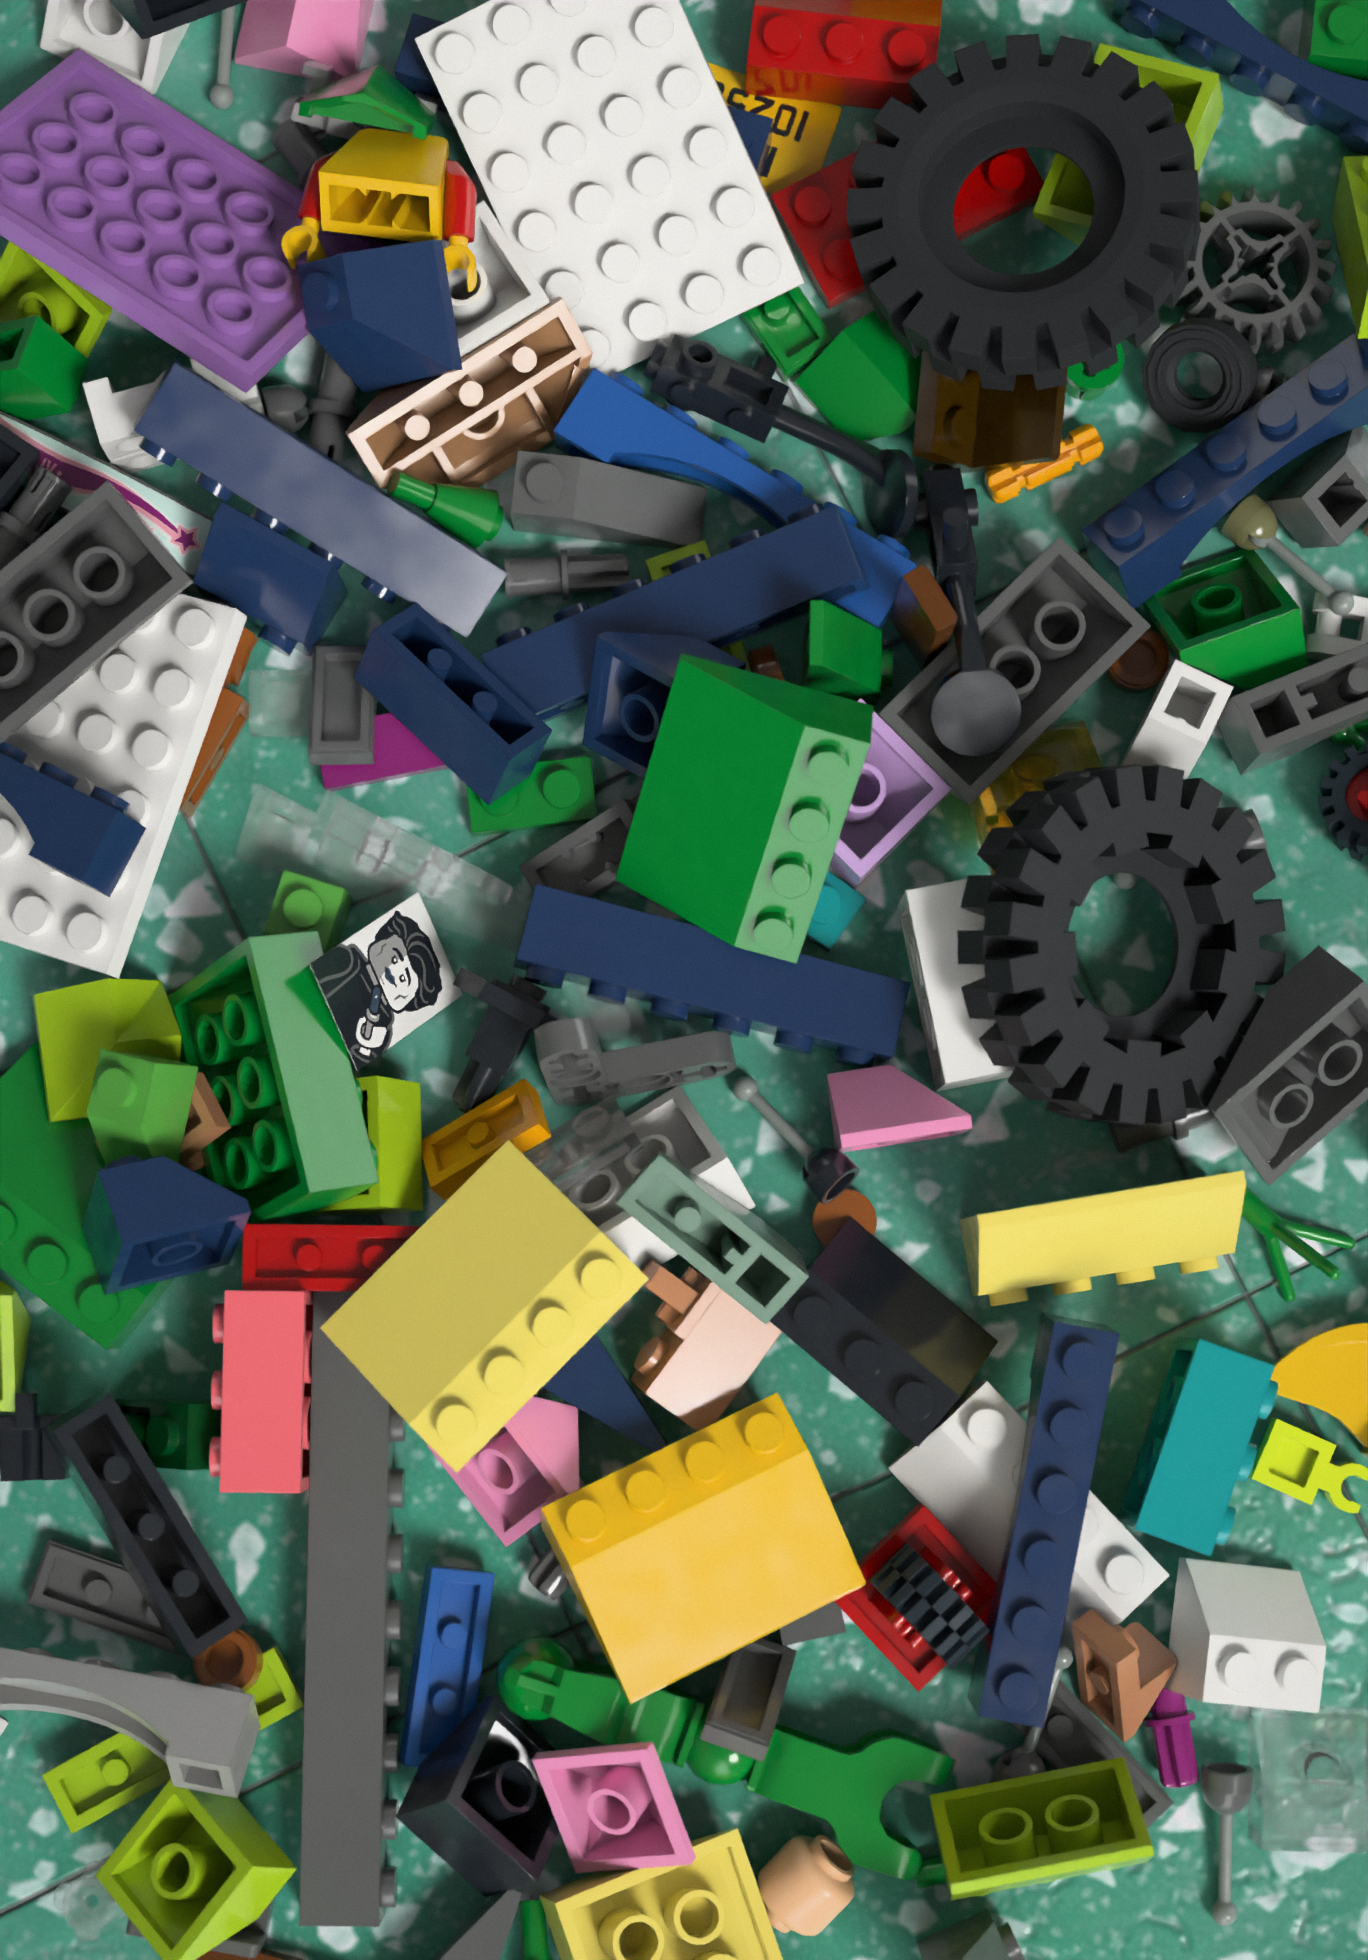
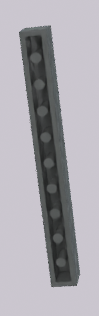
M313 1291L299 1926L379 1927L385 1915V1907H396L398 1870L397 1866H386L387 1840H397L399 1820L396 1818L399 1810L398 1799H388V1773L399 1772L400 1733L389 1732V1706H400L402 1687L401 1666H390L391 1640H401L403 1627L402 1600L391 1599L392 1573H402L404 1565V1535L393 1534V1507H404L405 1469L394 1468L395 1442H405L407 1422L320 1329L355 1293L352 1291Z

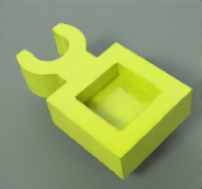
M1272 1418L1248 1478L1309 1505H1312L1319 1488L1324 1491L1328 1502L1335 1508L1348 1513H1358L1361 1506L1347 1500L1343 1496L1341 1485L1344 1479L1353 1475L1368 1481V1468L1353 1462H1342L1336 1465L1329 1463L1337 1445L1277 1418Z

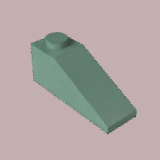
M660 1151L653 1156L615 1199L617 1205L765 1325L809 1277L804 1257L800 1250L756 1214Z

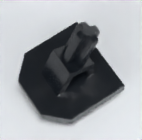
M461 967L453 982V985L489 1004L465 1054L470 1059L452 1095V1100L459 1106V1110L464 1113L494 1097L503 1077L519 1059L534 1029L536 1030L541 1025L558 1020L551 1016L554 1010L542 1004L547 991L514 973L508 984L496 978H493L490 983Z

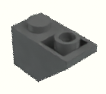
M1364 426L1328 439L1265 501L1302 549L1340 546L1368 518V432Z

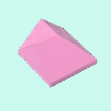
M248 0L245 6L234 61L240 65L313 79L311 76L301 74L303 64L309 59L333 66L329 82L358 73L374 0Z
M891 1064L827 1074L834 1146L836 1150L842 1153L961 1135L973 1128L969 1113Z
M533 1396L457 1473L427 1445L505 1547L541 1522L542 1507L581 1489L585 1485L579 1477L578 1408L575 1406Z
M653 1742L537 1752L533 1757L532 1762L576 1873L691 1865L696 1858Z

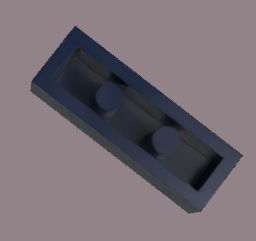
M416 602L373 629L354 678L487 805L493 803L531 775L552 729Z

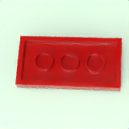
M1025 147L1006 150L988 158L966 178L956 197L953 213L954 228L959 241L1037 202L1044 181ZM858 151L770 195V203L777 219L828 310L865 291L850 243V239L853 237L846 219L847 189H857L851 168Z

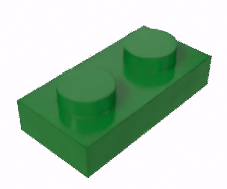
M590 756L537 762L528 778L490 805H487L466 785L473 837L582 824L598 816Z

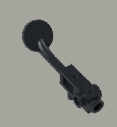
M677 334L674 335L670 345L658 340L643 375L654 379L650 389L651 392L664 397L668 404L682 411H694L759 442L765 443L773 427L834 455L867 477L866 506L875 532L878 535L883 534L891 538H901L909 532L917 512L918 481L914 465L906 452L900 449L881 450L784 405L783 401L789 386L772 379L776 370V364L768 356H756L750 368L718 354L712 345L702 340H688Z
M938 464L922 471L920 476L922 490L921 493H918V506L913 529L914 532H926L933 577L958 616L953 632L959 669L947 675L934 690L929 706V716L937 738L945 747L964 756H984L999 750L1014 736L1021 719V702L1011 681L1001 672L987 667L985 664L974 602L978 561L971 527L978 526L979 520L975 488L964 489L960 468Z

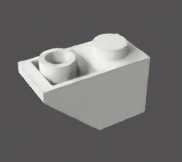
M1175 659L1162 677L1120 766L1140 764L1141 766L1163 765L1184 770L1183 779H1187L1211 736L1233 690V686Z

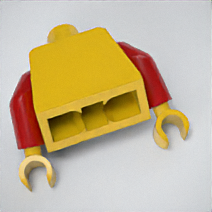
M373 128L362 129L341 149L322 156L313 163L297 212V217L302 220L301 225L292 227L284 234L281 246L291 269L294 270L297 258L305 251H307V263L327 257L318 237L320 226L322 231L410 242L442 240L443 238L449 242V246L443 249L447 274L454 269L467 271L468 292H471L477 284L475 256L468 249V243L473 242L475 239L476 188L462 165L457 161L449 160V142L445 138L428 135L425 140L412 138V133Z

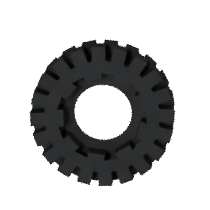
M1039 34L1006 36V57L993 60L989 56L985 41L956 50L954 55L958 72L945 77L933 62L908 80L912 101L908 105L891 96L873 120L878 141L872 143L862 140L851 169L857 189H847L846 219L853 237L850 239V243L867 297L880 322L888 320L894 340L914 358L918 357L923 351L927 352L934 371L959 382H962L966 372L970 369L979 373L982 388L1014 391L1017 375L1033 374L1036 390L1067 385L1065 368L1081 362L1090 377L1118 363L1116 345L1124 339L1130 342L1136 349L1160 327L1159 307L1163 304L1174 309L1188 283L1187 261H1195L1200 236V199L1198 170H1195L1194 148L1185 123L1183 121L1175 124L1173 102L1155 81H1152L1143 89L1140 87L1138 66L1113 51L1110 52L1101 65L1095 64L1091 42L1060 36L1054 55H1048L1041 52ZM1022 147H1037L1051 150L1072 161L1082 171L1090 184L1094 198V212L1090 228L1084 240L1064 261L1037 273L1011 275L993 271L981 265L965 251L954 228V205L962 184L977 166L1000 152Z
M1140 764L1084 768V771L1064 772L1042 781L1044 791L1025 792L1005 810L1013 826L992 827L976 854L995 871V874L968 875L960 907L984 916L985 922L984 930L957 931L958 964H984L985 977L961 987L969 1019L996 1020V1023L978 1039L993 1065L1015 1067L1007 1082L1028 1100L1047 1101L1045 1110L1073 1119L1144 1125L1145 1123L1164 1124L1187 1118L1186 1108L1205 1109L1208 1107L1221 1082L1220 1078H1223L1243 1040L1242 1036L1246 1035L1264 1001V998L1253 992L1255 985H1274L1284 975L1286 953L1260 949L1259 937L1286 931L1282 899H1254L1253 897L1254 892L1276 878L1265 849H1241L1255 829L1238 807L1218 808L1223 793L1202 778L1183 779L1184 770L1163 765L1141 766ZM1113 873L1132 874L1150 884L1166 905L1174 931V957L1165 986L1156 999L1146 1008L1135 1014L1123 1017L1103 1013L1091 1005L1088 999L1080 992L1073 978L1074 975H1078L1075 931H1068L1075 907L1082 905L1093 883Z

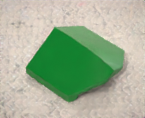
M380 64L312 90L300 102L298 113L299 116L309 118L313 115H320L412 133V138L425 140L434 128L436 117L432 110Z
M875 310L842 330L794 381V386L830 426L862 441L901 434L916 422L922 353L914 358L893 339L888 320L880 322Z

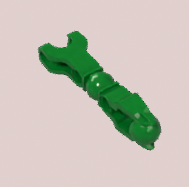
M533 1636L519 1640L505 1651L497 1666L495 1682L499 1698L509 1711L522 1719L542 1721L555 1718L586 1736L609 1746L653 1742L660 1761L681 1768L684 1767L686 1762L695 1776L709 1784L727 1786L742 1782L744 1789L757 1793L765 1798L827 1820L838 1844L852 1863L904 1880L914 1879L918 1875L922 1863L921 1854L918 1853L917 1848L909 1839L899 1836L882 1826L880 1821L881 1802L890 1788L906 1780L926 1782L935 1786L945 1784L951 1776L956 1760L943 1748L891 1728L871 1731L853 1743L842 1745L787 1726L775 1724L769 1748L763 1762L700 1739L711 1703L705 1705L702 1697L668 1685L629 1704L610 1664L574 1658L566 1646L552 1638Z

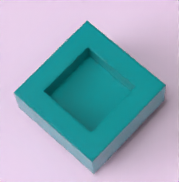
M828 871L806 937L829 952L867 898Z

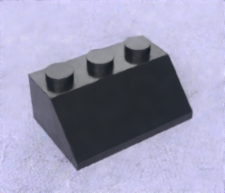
M850 1216L828 1244L824 1246L808 1265V1279L773 1316L770 1322L919 1447L961 1397L998 1343V1340Z

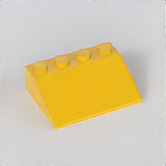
M778 1392L541 1508L542 1530L629 1704L851 1593L866 1583L811 1454Z

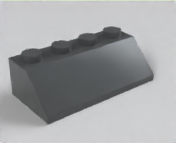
M108 481L0 570V744L193 583L162 541L125 497Z
M1060 536L977 617L986 666L996 669L1011 681L1021 702L1019 726L1014 736L1006 745L984 756H964L945 747L933 730L929 716V706L933 692L947 675L959 669L955 639L878 714L952 788L949 794L968 807L1151 627Z

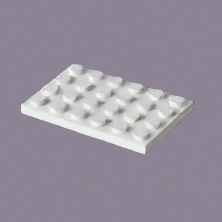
M490 0L415 38L501 227L548 298L553 299L559 296L563 298L593 352L588 368L584 369L579 390L594 368L610 377L612 372H620L650 358L658 340L670 345L675 334L689 339L806 283L680 0Z
M184 594L177 595L4 741L28 754L24 765L36 771L39 770L43 761L78 778L79 780L74 789L90 796L94 786H97L125 800L130 804L125 815L144 826L146 830L111 896L108 897L31 857L29 853L34 845V841L16 810L0 793V941L119 979L247 620L245 614L236 608Z

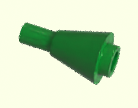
M396 471L389 481L388 495L422 508L425 514L474 549L480 547L484 541L489 542L493 540L502 525L504 510L499 505V495L496 490L442 483L429 484L399 471Z

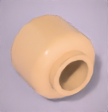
M796 1835L760 1870L758 1874V1889L771 1925L780 1932L788 1933L792 1930L800 1935L816 1936L852 1901L854 1897L852 1876L855 1874V1868L841 1847L832 1839L824 1835H818L815 1838L807 1835Z

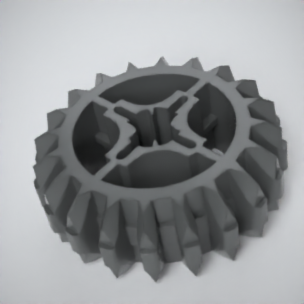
M1252 185L1245 188L1240 203L1228 189L1220 193L1217 199V208L1206 200L1200 203V236L1195 261H1187L1188 283L1175 306L1188 305L1180 318V322L1190 318H1216L1235 327L1250 343L1254 356L1259 350L1261 341L1273 355L1282 349L1284 337L1294 344L1298 343L1306 334L1305 325H1317L1323 316L1319 305L1327 304L1333 295V288L1325 282L1331 280L1335 275L1336 263L1323 259L1332 249V239H1313V236L1321 226L1320 217L1302 222L1298 218L1303 208L1301 200L1294 201L1286 210L1278 206L1281 199L1278 189L1271 191L1266 201L1261 202L1258 201L1257 192ZM1245 232L1258 233L1270 239L1267 241H1257L1250 238ZM1210 243L1218 252L1216 261L1223 271V275L1220 276L1217 284L1211 289L1206 282L1202 266L1203 250ZM1287 257H1290L1297 276V291L1295 299L1291 302L1282 291L1285 284L1278 274V269ZM1266 264L1260 276L1252 273L1246 277L1242 275L1234 281L1240 268L1247 272L1253 268L1259 269ZM1243 303L1249 305L1257 314L1240 312L1229 307V305Z

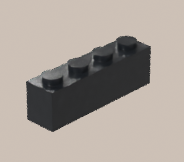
M97 1393L41 1428L177 1652L192 1659L248 1622L244 1612L111 1394Z

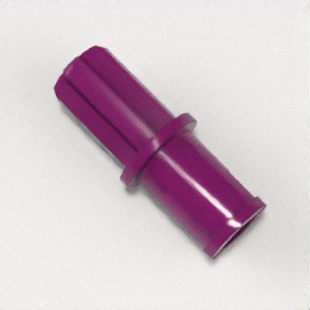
M1163 1687L1148 1712L1149 1716L1144 1718L1143 1724L1146 1727H1151L1161 1784L1167 1788L1187 1787L1196 1783L1199 1778L1189 1722L1195 1719V1712L1187 1710L1184 1695L1166 1690Z

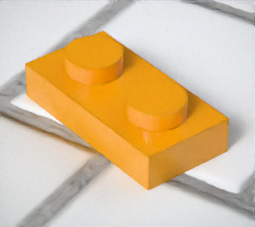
M525 1078L422 1139V1158L430 1188L444 1201L450 1198L507 1140L523 1154L552 1137L538 1091Z

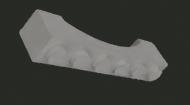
M0 1647V1710H30L58 1713L109 1727L129 1736L163 1759L168 1765L173 1786L238 1798L261 1727L254 1695L247 1694L239 1687L227 1683H215L209 1687L183 1682L177 1676L163 1671H152L146 1675L120 1670L112 1663L99 1659H90L82 1663L57 1658L54 1654L40 1648L30 1647L25 1648L23 1651Z

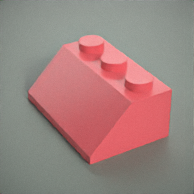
M224 1291V1304H215L213 1311L214 1343L223 1344V1370H214L211 1381L212 1409L222 1410L221 1437H212L210 1443L211 1477H220V1492L301 1493L309 1489L313 1291Z

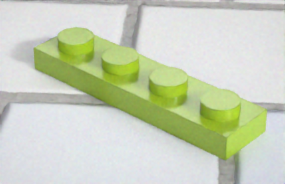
M278 1645L262 1653L263 1666L261 1674L256 1683L245 1691L247 1694L254 1695L261 1726L260 1730L304 1707V1695ZM120 1732L42 1774L71 1834L171 1779L168 1765L163 1759L144 1745Z

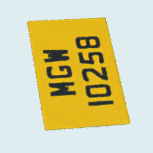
M708 62L726 105L773 119L771 149L761 178V183L766 193L774 194L821 170L842 113L841 107L830 103L745 94V74Z

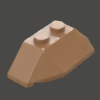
M559 296L549 299L550 303L462 357L463 370L383 389L378 392L345 433L379 488L388 489L389 481L396 471L429 484L442 483L479 488L515 465L518 450L535 452L555 439L554 429L576 397L584 369L588 368L593 354L563 298Z

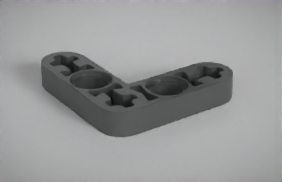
M559 1019L541 1025L534 1030L540 1069L554 1102L563 1106L583 1105L709 1080L726 1075L736 1068L731 1036L722 1031L702 1032L602 1052L593 1023L589 1019Z

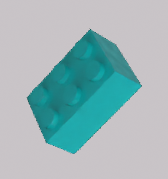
M1178 1337L1117 1516L1118 1521L1135 1530L1210 1557L1215 1543L1223 1546L1230 1535L1236 1514V1509L1228 1506L1236 1480L1244 1483L1255 1461L1257 1445L1250 1443V1439L1257 1418L1265 1420L1269 1416L1276 1399L1278 1382L1270 1380L1275 1366L1202 1339Z

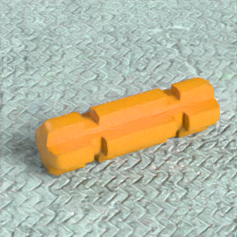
M1086 423L1069 431L1066 439L1063 440L1061 438L1060 455L1056 461L987 470L984 482L989 495L995 503L1002 504L1018 496L1023 487L1029 491L1071 471L1076 462L1082 466L1100 457L1104 447L1095 427L1092 424Z

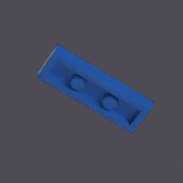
M426 1564L399 1753V1762L404 1766L419 1767L423 1760L477 1707L495 1573L489 1570Z

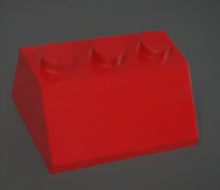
M755 0L746 65L745 94L881 110L892 96L903 104L908 105L912 101L908 80L931 63L937 64L942 0Z

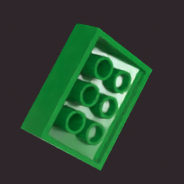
M681 653L615 880L733 947L797 964L871 744L874 706Z
M318 931L248 937L168 996L181 1033L180 1060L183 1063L199 1066L198 1072L204 1073L231 1126L229 1130L201 1149L208 1179L247 1199L251 1214L246 1224H282L348 1200L379 1183L377 1151L373 1142L368 1138L361 1109V1086L353 1076L346 1045L310 966V963L325 954L322 950Z
M36 1041L0 1078V1268L104 1349H120L174 1278L104 1295L82 1228V1222L98 1170H103L106 1164L95 1143L96 1137L88 1118L49 1123L39 1043ZM200 1168L193 1171L208 1179L205 1169Z

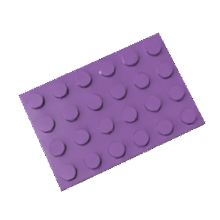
M80 48L0 110L1 236L245 393L309 333L297 266L307 263V251L299 255L296 267L293 270L281 246L284 234L292 227L301 225L302 220L297 217V212L303 195L302 190ZM321 226L318 233L327 257L345 252L387 246L375 237L322 231Z

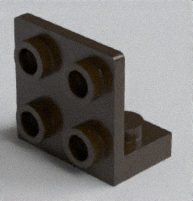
M923 351L912 455L937 465L945 464L953 468H960L961 474L1056 461L1060 455L1066 385L1036 390L1033 374L1016 376L1014 391L982 388L977 371L968 369L962 382H959L934 371L929 354Z

